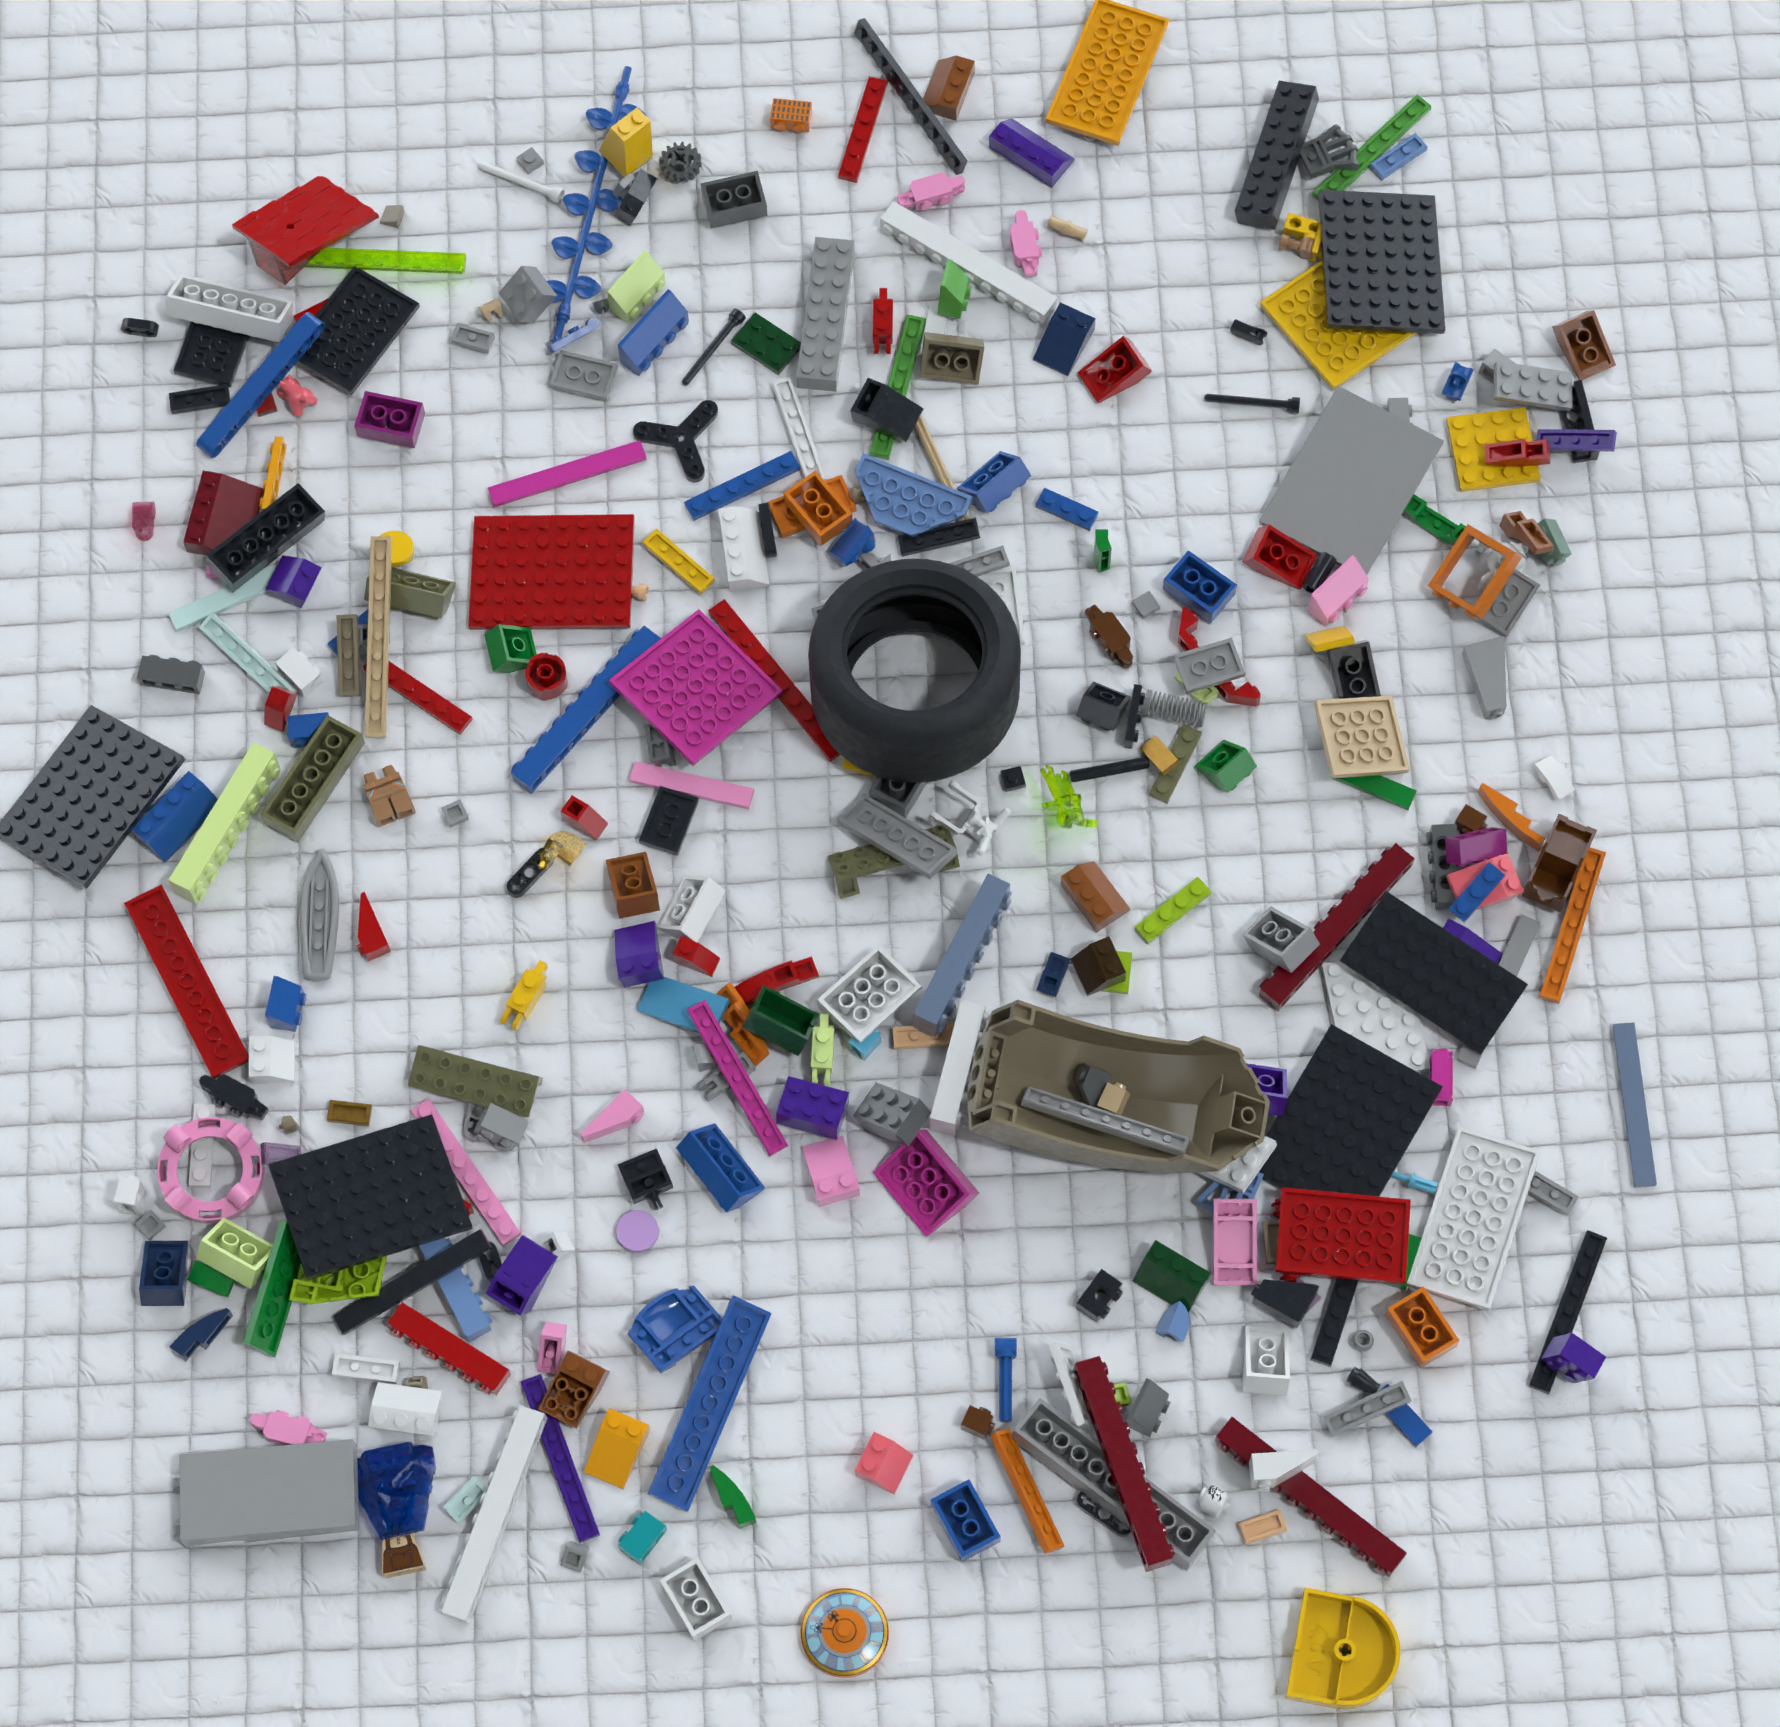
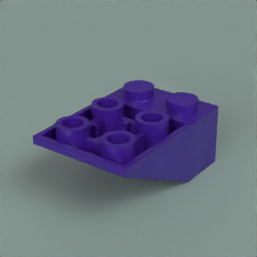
M522 1235L494 1275L485 1294L520 1316L530 1312L558 1256L525 1235Z

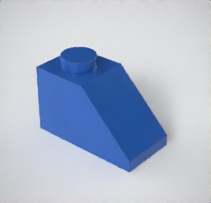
M329 713L287 716L288 739L291 746L297 748L305 747Z

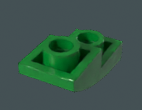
M195 1260L187 1279L226 1297H229L235 1283L234 1279L198 1260Z

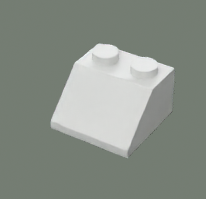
M271 1035L249 1036V1078L252 1084L295 1082V1041Z

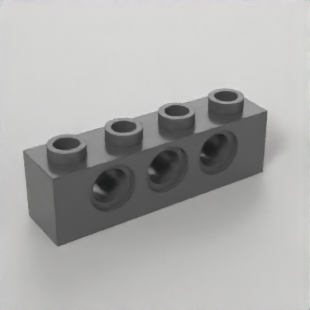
M1456 824L1431 825L1430 831L1426 833V842L1431 847V851H1428V864H1432L1429 880L1434 886V890H1431V902L1435 903V910H1446L1456 900L1451 887L1450 889H1443L1441 884L1449 885L1446 876L1459 871L1460 867H1456L1454 863H1448L1446 850H1440L1437 847L1438 845L1446 846L1445 838L1457 835ZM1445 864L1449 867V869L1443 870L1439 867V865Z

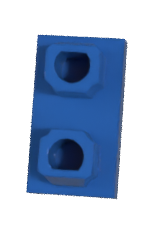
M1455 362L1443 388L1442 395H1445L1450 400L1460 401L1474 369L1464 367Z

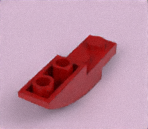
M811 956L796 962L791 960L772 967L741 982L734 988L745 1004L749 1005L753 1003L763 985L780 993L779 991L819 978V974Z

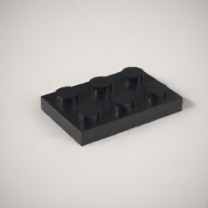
M660 786L641 833L639 843L679 855L699 803V798Z

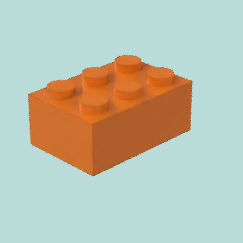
M816 470L783 493L785 505L820 546L845 530L853 521L851 511Z
M1424 1286L1386 1310L1385 1316L1420 1369L1456 1348L1460 1341Z

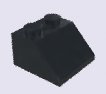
M1093 681L1082 696L1076 716L1086 723L1099 725L1103 730L1114 731L1120 723L1131 696Z

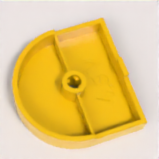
M1305 1587L1285 1699L1341 1710L1360 1708L1378 1699L1394 1679L1400 1662L1399 1637L1389 1617L1375 1604L1363 1598ZM1345 1648L1349 1654L1342 1656V1653L1339 1651Z

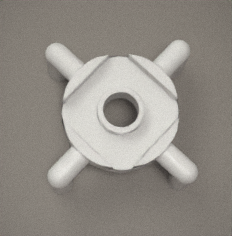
M1479 542L1477 548L1479 553H1484L1486 549L1488 550L1485 558V567L1488 572L1481 578L1478 590L1483 592L1502 564L1500 559L1504 556ZM1499 542L1522 557L1515 569L1529 577L1524 572L1526 566L1525 554L1528 553L1529 548L1523 542L1519 544Z

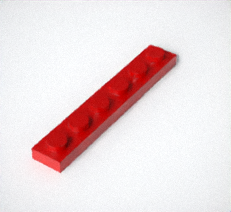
M870 76L868 78L838 179L854 183L858 182L888 85L887 80Z
M389 661L388 687L461 735L473 720L472 716ZM366 662V664L363 666V669H364V671H366V672H367V662Z

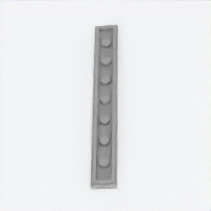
M1521 914L1499 963L1501 967L1515 976L1518 975L1541 922ZM1463 1044L1456 1061L1476 1069L1482 1054L1480 1055Z
M1030 1086L1027 1087L1021 1106L1177 1156L1186 1153L1190 1142L1189 1137Z

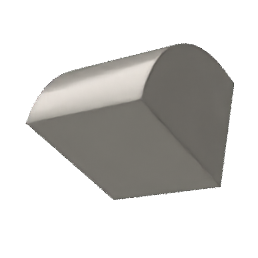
M705 1043L693 1045L699 1072L719 1068Z

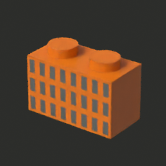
M773 98L770 116L771 128L779 131L793 130L798 133L810 131L812 102Z

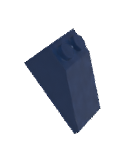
M1060 302L1047 326L1033 361L1069 376L1095 330L1096 318Z
M145 1241L139 1284L141 1306L185 1305L188 1241Z

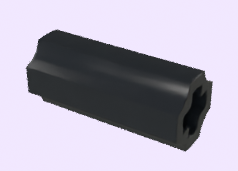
M1327 552L1320 554L1303 583V588L1306 592L1312 594L1327 580L1337 561L1333 555Z

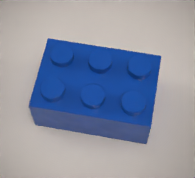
M1189 550L1163 581L1164 591L1209 623L1214 621L1235 596L1237 588L1236 583Z
M970 1479L931 1499V1507L961 1562L1001 1541V1536Z

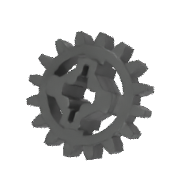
M683 141L679 146H677L676 142L673 143L674 147L672 148L666 146L667 152L662 151V157L659 158L660 170L663 171L664 177L669 176L670 181L676 178L677 182L680 183L681 179L688 182V177L694 179V173H700L699 167H702L701 154L698 153L696 147L692 149L690 143L684 146Z

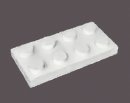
M1059 1342L1050 1344L1051 1352H1049L1053 1364H1056L1058 1370L1056 1372L1057 1379L1060 1384H1063L1065 1390L1063 1393L1064 1399L1071 1407L1072 1413H1070L1072 1422L1077 1427L1092 1431L1094 1427L1073 1372L1076 1363L1071 1346Z

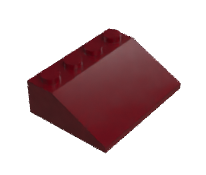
M203 470L183 541L186 551L207 555L257 516L260 510V499L263 498L265 492L263 488L222 473Z

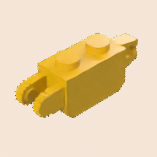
M539 960L534 970L531 968L525 970L506 1003L507 1008L500 1019L501 1024L505 1025L510 1016L514 1014L516 1018L512 1023V1029L516 1031L523 1019L527 1020L546 987L545 981L547 976L544 974L548 968L547 963Z

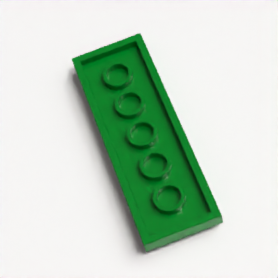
M280 1220L243 1341L244 1344L268 1357H276L292 1304L289 1298L293 1281L298 1277L301 1264L288 1223Z

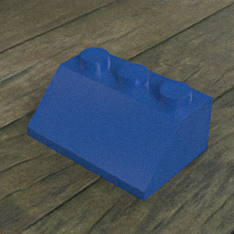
M999 451L958 486L957 490L973 496L971 504L976 509L989 513L994 511L1000 502L1009 498L1014 490L1023 486L1026 480L1031 477V474L1020 457Z

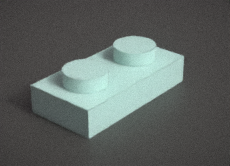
M473 1476L443 1506V1509L459 1524L480 1503L481 1497L484 1492L487 1493V1489Z

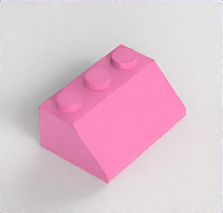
M1352 555L1311 594L1308 612L1325 627L1330 622L1334 623L1344 609L1348 610L1353 605L1354 599L1357 596H1363L1368 590L1369 579L1355 556Z

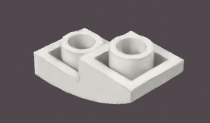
M1552 755L1533 764L1542 783H1547L1555 800H1559L1575 791L1566 773Z

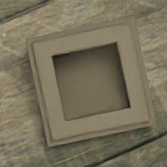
M386 206L380 224L399 228L405 213L404 206Z

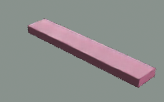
M636 761L634 762L629 779L631 783L657 789L663 786L700 799L748 810L754 794V788Z

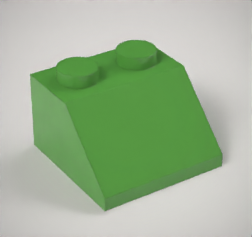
M951 259L947 260L942 278L937 314L961 319L962 311L967 310L968 300L966 298H970L972 286H968L969 277Z

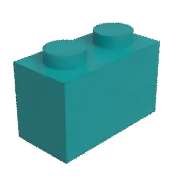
M644 1511L642 1515L639 1513L632 1522L633 1527L630 1531H625L618 1540L620 1542L618 1545L619 1549L639 1565L643 1563L667 1531L666 1525L647 1511Z

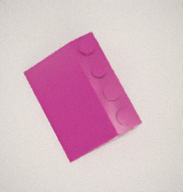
M927 1129L919 1130L909 1147L902 1144L873 1172L926 1237L964 1209L979 1194L978 1190Z

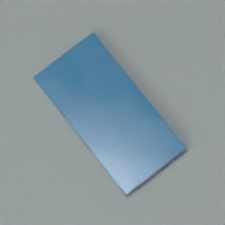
M664 976L665 979L649 982L637 1007L639 1013L699 1033L687 1009L706 1000L720 1024L730 1001L728 998Z

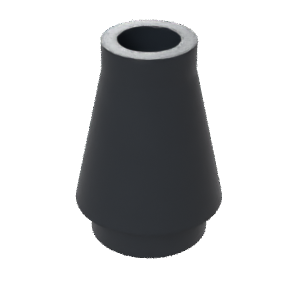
M1354 1367L1346 1382L1350 1383L1351 1387L1370 1394L1376 1393L1380 1387V1384L1362 1368Z

